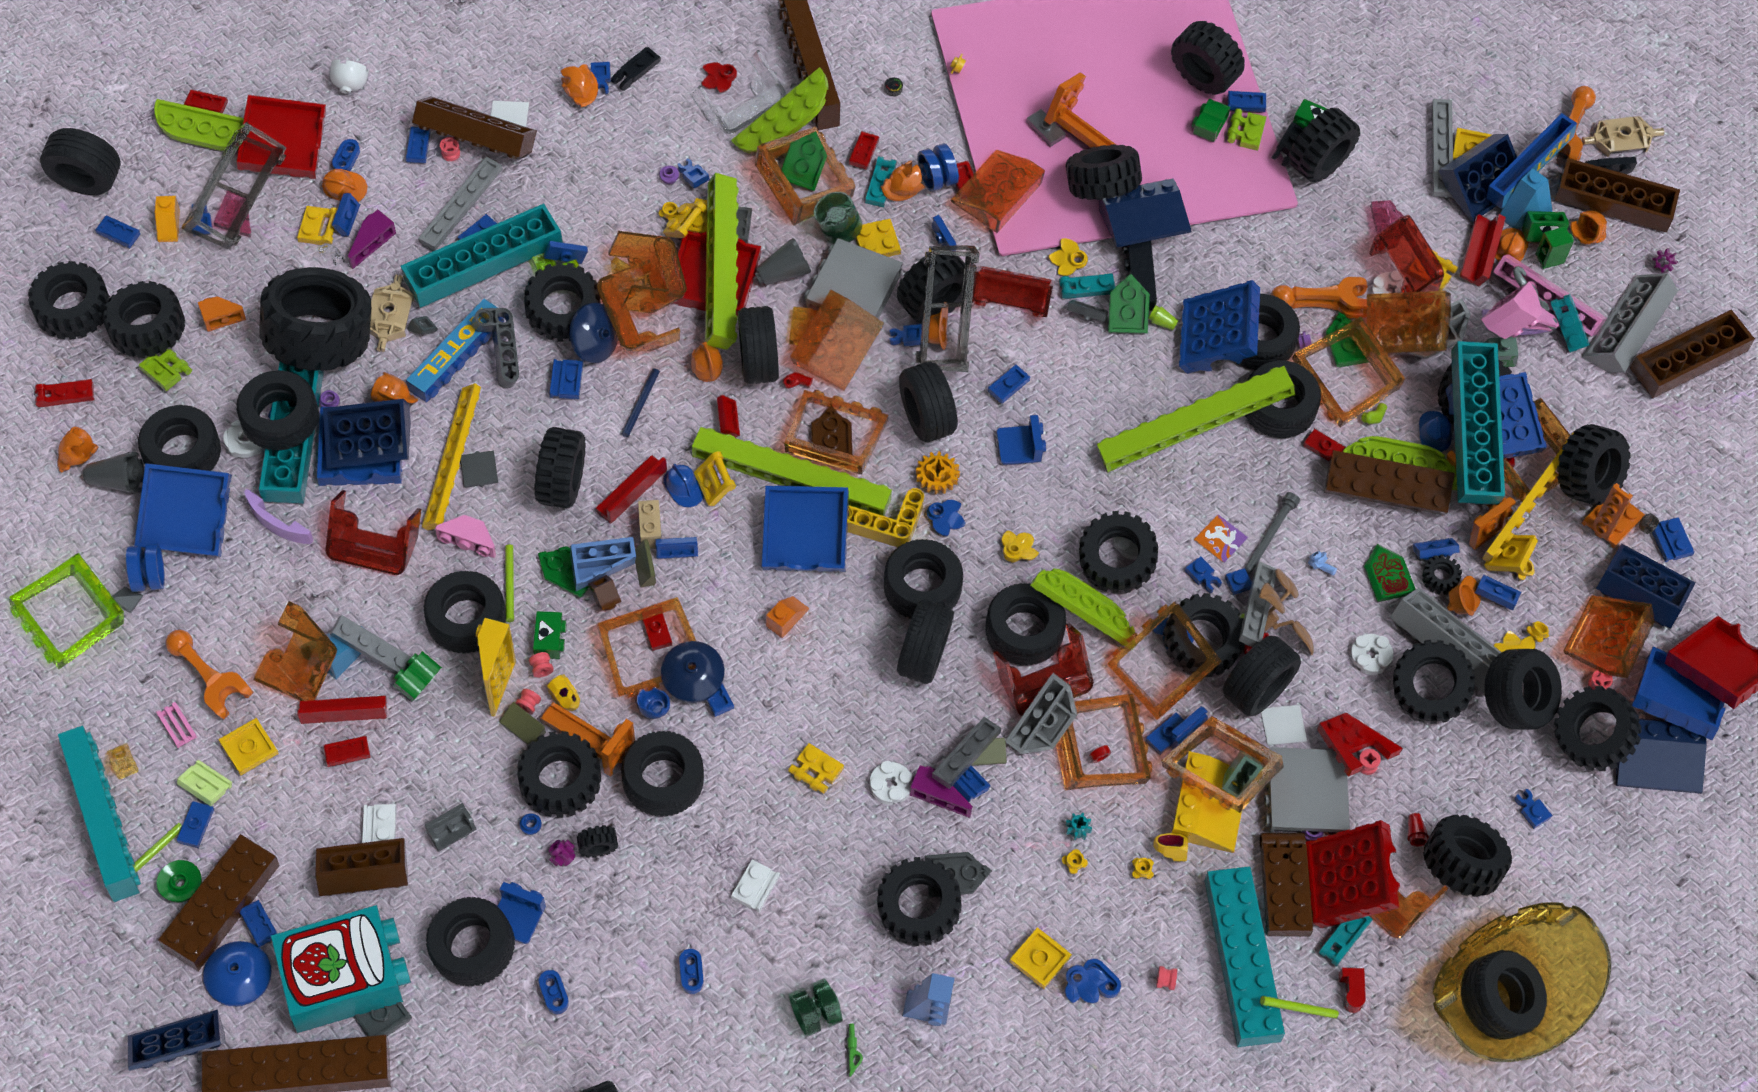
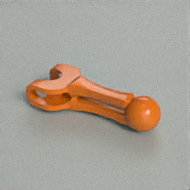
M1580 86L1572 93L1571 101L1574 106L1569 118L1576 122L1577 126L1574 137L1559 151L1566 154L1568 158L1577 161L1581 159L1583 143L1576 135V131L1585 114V110L1591 108L1596 100L1594 90L1588 86Z
M1346 277L1339 285L1323 288H1302L1296 286L1290 288L1287 285H1279L1270 294L1284 300L1293 309L1300 307L1328 308L1338 310L1348 318H1365L1372 312L1369 300L1356 297L1362 296L1368 288L1367 281L1363 277Z
M174 630L167 636L165 641L166 649L174 656H183L185 660L197 669L206 684L204 701L222 720L229 715L225 707V699L228 695L240 693L245 698H249L254 693L238 673H219L207 665L200 658L196 650L193 649V638L187 631Z

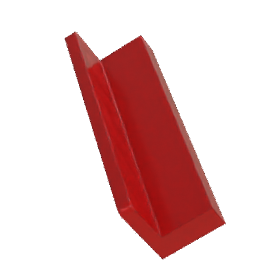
M1480 214L1476 216L1460 272L1461 278L1479 287L1490 278L1506 219L1505 216L1498 214L1492 220Z
M651 455L596 507V512L612 524L667 471L666 459L662 457L658 460Z
M386 696L300 701V709L297 710V715L301 724L386 719L387 698Z

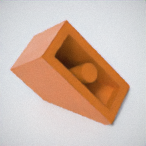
M216 296L198 302L208 332L246 320L243 307Z
M794 596L783 599L766 615V627L783 638L806 614L809 608Z

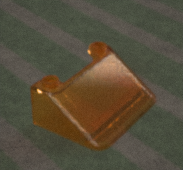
M288 601L279 619L278 626L294 632L285 653L278 648L266 652L255 674L254 681L300 701L315 700L336 656L337 648L301 606Z

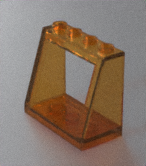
M816 127L757 146L755 166L793 226L853 197L856 187L853 179L847 176L844 165L838 162L833 148L827 145L824 134L819 132ZM816 131L827 153L826 162L841 185L800 199L775 161V158L787 153L791 142Z

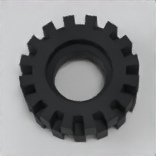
M1435 555L1426 563L1422 573L1423 583L1426 582V588L1431 587L1430 591L1432 593L1434 590H1437L1438 595L1442 591L1446 595L1448 591L1450 592L1458 586L1462 577V570H1459L1460 564L1455 565L1457 560H1449L1451 556L1447 555L1445 559L1444 555H1440L1439 558ZM1437 569L1446 571L1449 574V579L1441 580L1437 578L1434 571Z
M598 825L595 828L589 827L588 830L584 829L582 833H578L579 853L583 857L589 858L592 856V858H595L598 855L601 857L604 856L603 854L608 855L611 854L610 852L618 849L616 830L612 826L606 827V825H602L599 827Z

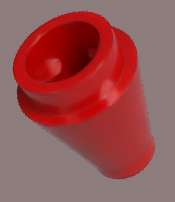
M1412 813L1408 816L1407 840L1412 846L1420 847L1425 845L1429 835L1421 814Z

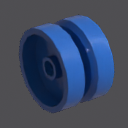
M947 144L936 145L933 151L927 148L918 152V166L921 170L922 179L929 191L939 190L943 187V184L951 186L959 182L956 160Z
M146 545L144 552L140 546L127 547L126 566L131 591H145L147 584L151 590L164 589L165 572L160 545Z

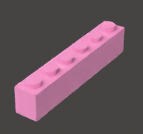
M1509 254L1502 257L1493 271L1507 282L1520 288L1514 277L1513 270L1516 266L1523 268L1526 272V276H1523L1527 282L1530 281L1536 287L1538 296L1548 304L1549 309L1552 311L1554 310L1551 306V301L1563 299L1565 295L1569 294ZM1572 296L1585 332L1590 336L1596 335L1607 318ZM1567 306L1561 307L1563 313L1569 311Z

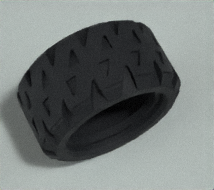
M307 267L286 271L284 274L277 275L271 279L261 294L259 337L262 340V345L269 354L275 355L276 360L298 369L325 371L347 366L353 363L357 357H361L368 347L372 312L371 298L367 290L356 279L333 269ZM318 315L332 318L334 321L311 322L296 317Z

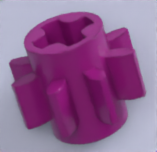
M1669 248L1664 253L1661 250L1657 251L1659 256L1652 258V260L1656 261L1654 268H1660L1661 273H1664L1666 268L1670 272L1674 270L1672 265L1678 263L1674 257L1677 253H1670ZM1666 257V260L1669 261V263L1665 264V261L1662 260V258Z
M556 840L548 850L551 856L549 860L555 866L569 865L575 858V851L573 850L575 846L569 840Z

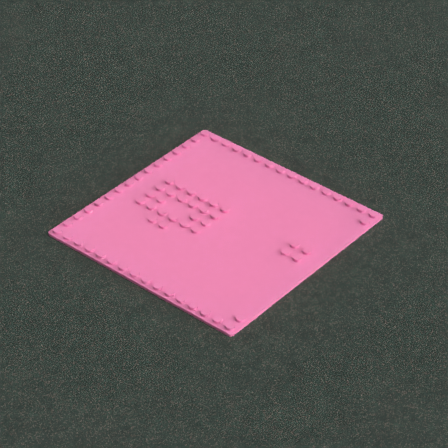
M991 0L932 10L931 16L1000 256L1061 247L1062 238L1073 240L1077 244L1112 238L1099 212V200L1079 199L1069 191L1066 162L1073 154L1079 153L1084 149H1090V147L1062 128L1057 122L1055 123L1066 135L1064 139L1050 147L1026 122L1029 116L1040 109L1047 114L1058 86L1080 72L1086 78L1083 83L1084 88L1077 97L1078 102L1072 109V112L1116 145L1131 146L1138 152L1142 172L1140 185L1174 178L1180 190L1190 225L1297 207L1298 201L1286 166L1281 165L1283 161L1281 152L1277 159L1271 158L1277 149L1278 143L1267 111H1242V117L1247 118L1248 112L1267 116L1258 151L1240 147L1241 140L1235 139L1234 143L1227 141V131L1231 127L1230 120L1235 110H1230L1227 121L1215 142L1193 134L1194 127H1192L1194 118L1200 116L1199 112L1202 104L1207 103L1209 99L1227 105L1228 91L1260 93L1229 0ZM1207 21L1223 28L1224 32L1229 33L1232 36L1231 38L1238 43V48L1243 52L1242 57L1245 59L1244 71L1224 93L1212 95L1204 93L1203 90L1199 91L1194 85H1190L1186 78L1184 79L1181 76V72L1176 69V64L1173 63L1171 55L1172 44L1193 22ZM962 53V58L966 60L960 73L954 71L951 74L953 68L950 65L954 57L959 58ZM1239 126V131H1243L1244 127Z

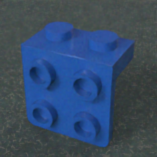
M1030 415L1028 426L997 429L1000 460L1003 465L1042 461L1043 452H1046V442L1041 438L1043 423H1039L1038 415Z
M503 882L500 887L502 898L498 907L508 919L514 932L515 941L528 944L546 908L544 897L535 890H530L529 892L522 889L519 884Z

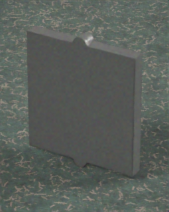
M494 450L486 452L476 451L475 453L461 456L465 488L483 487L484 485L498 483Z

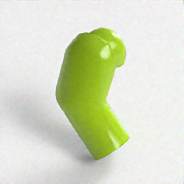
M1379 403L1375 411L1364 412L1361 415L1362 422L1368 424L1380 423L1387 410V405Z

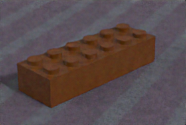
M432 96L417 100L412 121L420 129L436 130V134L447 136L448 134L454 136L453 139L464 142L466 140L476 147L485 146L491 152H503L507 154V157L518 159V157L532 153L537 130Z
M1567 158L1554 201L1588 211H1597L1602 215L1667 233L1674 218L1680 189Z
M1731 309L1637 355L1630 370L1650 396L1655 398L1748 352L1755 338Z
M1333 450L1330 455L1324 493L1446 515L1449 510L1455 473Z
M240 834L158 939L162 949L199 972L239 920L242 908L252 903L280 865L277 857Z

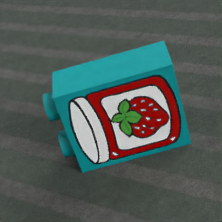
M377 905L271 935L289 1014L297 1033L403 1002L399 986L409 984L411 980L404 957L392 960L389 946L400 943L394 917L385 920L381 919Z

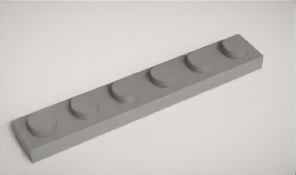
M1433 99V196L1452 197L1439 173L1441 168L1453 161L1452 100Z
M485 157L419 236V243L434 251L437 250L503 170L502 165Z
M1260 561L1255 567L1239 638L1240 642L1252 647L1263 639L1270 607L1268 601L1259 597L1261 588L1265 583H1269L1274 588L1276 579V568Z

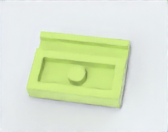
M197 760L194 766L188 768L177 779L179 786L209 806H212L225 794L228 788L232 787V781L200 760Z

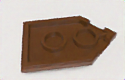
M830 406L823 415L811 423L812 460L816 462L850 461L853 459L852 423L847 418H843L837 413L835 408Z

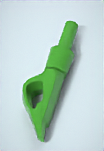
M853 1023L849 1024V1037L847 1038L849 1077L853 1075L863 1060L862 1054L857 1051V1038L855 1037ZM855 1056L859 1057V1061L856 1065H854L853 1063Z

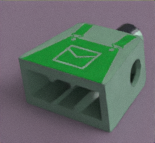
M1502 337L1489 338L1484 342L1498 344V360L1504 363V367H1516L1518 360L1516 337H1508L1507 339Z
M1241 750L1224 774L1222 789L1241 800L1263 768L1262 764Z

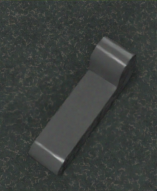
M507 308L479 309L472 319V327L478 332H492L498 383L503 388H511L519 378L513 315ZM498 317L505 318L506 322H500ZM478 318H484L487 323H481ZM500 336L507 337L508 342L502 341ZM502 355H508L511 361L504 360Z

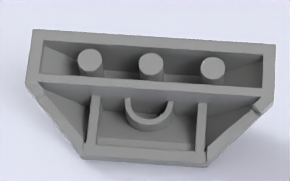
M1459 299L1391 332L1390 336L1398 350L1427 359L1455 346L1458 341L1463 340L1471 314L1463 299Z
M1052 673L1005 740L1006 743L1021 754L1054 749L1078 715L1071 686Z

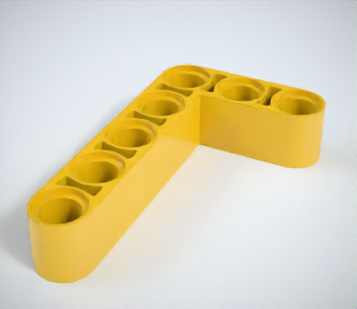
M918 488L908 490L897 520L849 506L847 518L848 532L895 547L910 542L923 510L924 493ZM860 522H866L867 524L861 525V524H859V523H860ZM879 528H885L887 530L881 531L879 530ZM898 534H905L906 536L901 537Z

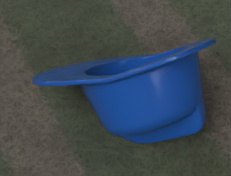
M1438 411L1423 413L1419 419L1421 444L1432 447L1440 452L1447 450L1452 440L1450 421L1446 415Z
M673 464L672 468L664 475L663 483L678 505L691 508L697 506L702 501L704 495L690 467Z

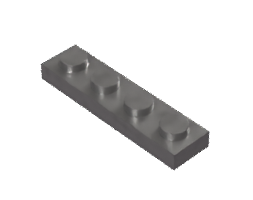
M341 615L338 617L330 632L331 636L395 674L401 669L406 671L409 667L407 662L411 656L345 616Z
M983 717L932 773V778L950 789L1001 733V727Z

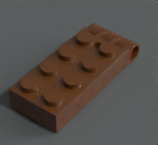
M1260 833L1267 936L1310 937L1313 932L1305 833Z

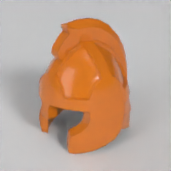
M582 64L579 68L575 66L563 68L561 74L565 78H561L563 83L561 85L565 93L574 99L575 104L581 107L593 103L598 94V83L593 72L589 70L588 65Z
M910 160L894 169L890 178L885 179L883 186H881L883 194L890 200L904 201L925 189V186L921 183L922 175L919 166L915 165L912 167V161Z
M1597 211L1580 213L1578 223L1577 221L1571 222V232L1582 244L1601 243L1606 239L1607 221Z
M707 342L701 343L693 351L691 371L699 380L711 382L719 378L724 363L720 351L716 347L707 345Z
M383 372V375L378 377L371 391V400L374 402L404 399L408 403H416L418 401L417 398L409 393V389L403 380L387 372Z
M72 427L59 444L57 466L62 473L69 470L70 466L80 465L88 461L99 448L98 445L93 443L91 436L82 428Z

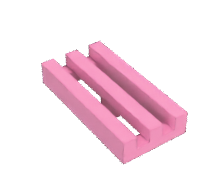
M176 702L172 703L170 707L166 706L162 712L160 710L156 712L177 748L197 738ZM173 711H176L190 735L188 737L172 714ZM164 716H169L182 737L181 741L177 739Z

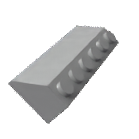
M1669 274L1636 275L1582 357L1608 373L1625 372L1678 292Z
M1419 587L1404 597L1390 618L1398 627L1405 629L1411 634L1413 639L1420 641L1422 644L1425 640H1431V642L1442 640L1444 644L1449 645L1451 643L1455 645L1458 651L1462 650L1465 653V657L1472 663V669L1475 673V685L1479 691L1484 693L1487 670L1492 661L1502 652Z

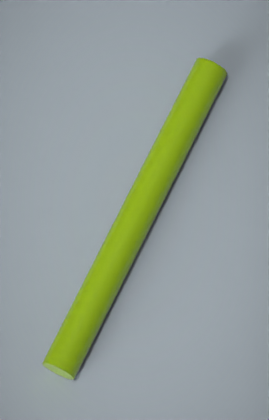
M511 544L505 546L506 622L514 621L513 545Z
M179 822L135 861L134 868L136 872L180 833L182 825Z
M1267 996L1260 998L1261 1005L1334 1019L1339 1015L1338 1010Z

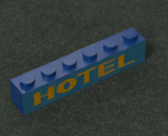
M1561 113L1489 185L1486 199L1502 209L1520 180L1532 169L1539 172L1574 137L1577 123Z
M483 299L406 379L409 391L426 403L431 398H434L438 394L439 389L444 384L450 382L455 372L461 370L465 362L470 357H473L477 353L478 348L483 343H487L492 335V332H478L472 327V319L476 312L483 308L498 307ZM498 317V320L504 323V318ZM478 318L481 323H487L484 318Z

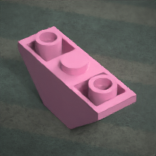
M462 515L439 524L435 528L437 539L445 544L452 543L458 545L463 550H472L484 557L490 556L495 558L496 556L494 543L484 521Z

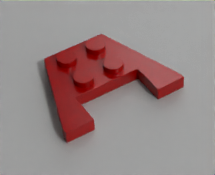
M1343 713L1321 722L1317 727V731L1327 746L1333 748L1336 752L1335 758L1338 763H1343L1345 766L1344 772L1348 777L1361 772L1364 766L1352 753L1373 745L1389 760L1400 755L1403 750L1402 747L1348 713Z

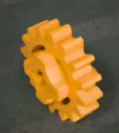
M938 451L937 455L934 456L930 452L929 458L924 455L922 461H918L916 481L921 482V488L926 486L928 493L934 490V493L938 494V490H941L945 494L946 488L953 490V484H958L960 471H958L959 464H955V458L949 460L948 453L941 456V452Z

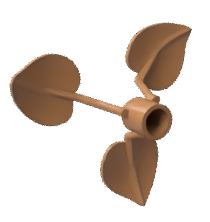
M1277 568L1275 570L1276 576L1286 589V592L1279 598L1277 592L1269 583H1265L1262 586L1259 597L1273 605L1269 609L1264 632L1271 627L1276 630L1278 627L1291 625L1309 648L1310 654L1313 655L1314 645L1312 638L1299 621L1296 620L1294 622L1290 620L1277 623L1279 617L1274 610L1277 609L1280 613H1285V607L1282 602L1290 594L1294 598H1297L1299 595L1293 581L1281 569Z

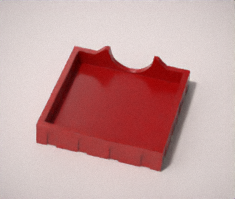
M248 95L237 156V169L316 179V168H318L325 124L324 118L326 117V105Z
M688 231L686 237L682 239L666 290V303L706 311L707 231L703 233ZM738 238L736 250L738 251L736 266L738 267L736 283H738L736 299L738 300L736 308L737 317L738 311L746 308L749 292H751L754 276L757 271L758 261L761 258V246L746 243Z
M1716 616L1668 651L1665 660L1666 665L1672 667L1687 679L1692 680L1693 683L1707 690L1711 695L1725 702L1732 709H1735L1740 703L1750 698L1752 694L1758 692V647H1754L1744 640L1739 623L1730 624L1721 617Z
M1379 820L1373 824H1366L1355 827L1352 830L1348 829L1334 835L1320 837L1314 841H1306L1314 925L1326 928L1400 908L1398 899L1400 883L1394 878L1390 867L1391 853H1396V849L1392 843L1389 824Z

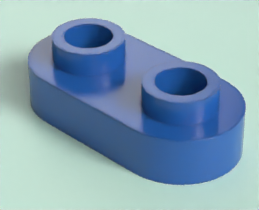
M347 139L340 144L332 160L333 169L351 171L360 154L359 143L356 140Z
M686 949L679 957L681 985L685 992L695 994L701 991L704 985L702 958L697 950ZM691 959L695 962L694 964L689 965L687 964V961ZM690 981H696L695 986H690L688 983Z
M1090 959L1084 964L1086 969L1095 967L1106 975L1108 980L1097 986L1102 996L1114 998L1119 994L1121 990L1120 979L1102 961ZM1111 985L1113 990H1107L1105 986Z
M554 970L543 972L539 977V986L547 1009L553 1014H562L569 1006L568 996L559 973ZM549 981L555 982L553 986H547L546 984ZM556 1001L562 1002L560 1006L553 1005Z

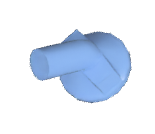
M1317 551L1309 557L1308 564L1314 570L1319 568L1331 575H1335L1337 568L1325 563L1328 559L1326 552Z

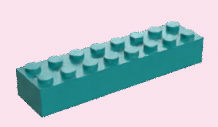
M543 203L401 265L404 281L421 308L544 254L549 241L563 243L562 234Z
M1458 341L1451 350L1458 503L1498 505L1505 497L1498 344Z
M279 361L278 370L293 372L309 383L319 408L324 371L298 369ZM288 401L273 402L270 420H279L287 417L293 412L296 405ZM315 430L307 440L293 448L277 451L265 449L259 486L263 502L304 504Z
M83 725L59 733V741L104 885L114 902L139 894L138 885H141V881L134 868L135 862L128 849L129 843L122 830L123 824L116 811V802L110 792L111 787L104 773L103 762L98 755L97 743L93 739L91 731L86 732Z
M1251 867L1207 871L1204 883L1237 1047L1279 1043L1285 1035L1280 1008L1260 1004L1262 996L1277 999L1278 997Z

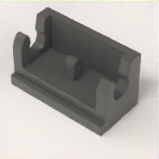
M463 803L425 824L426 832L438 852L477 830L473 823L474 820Z

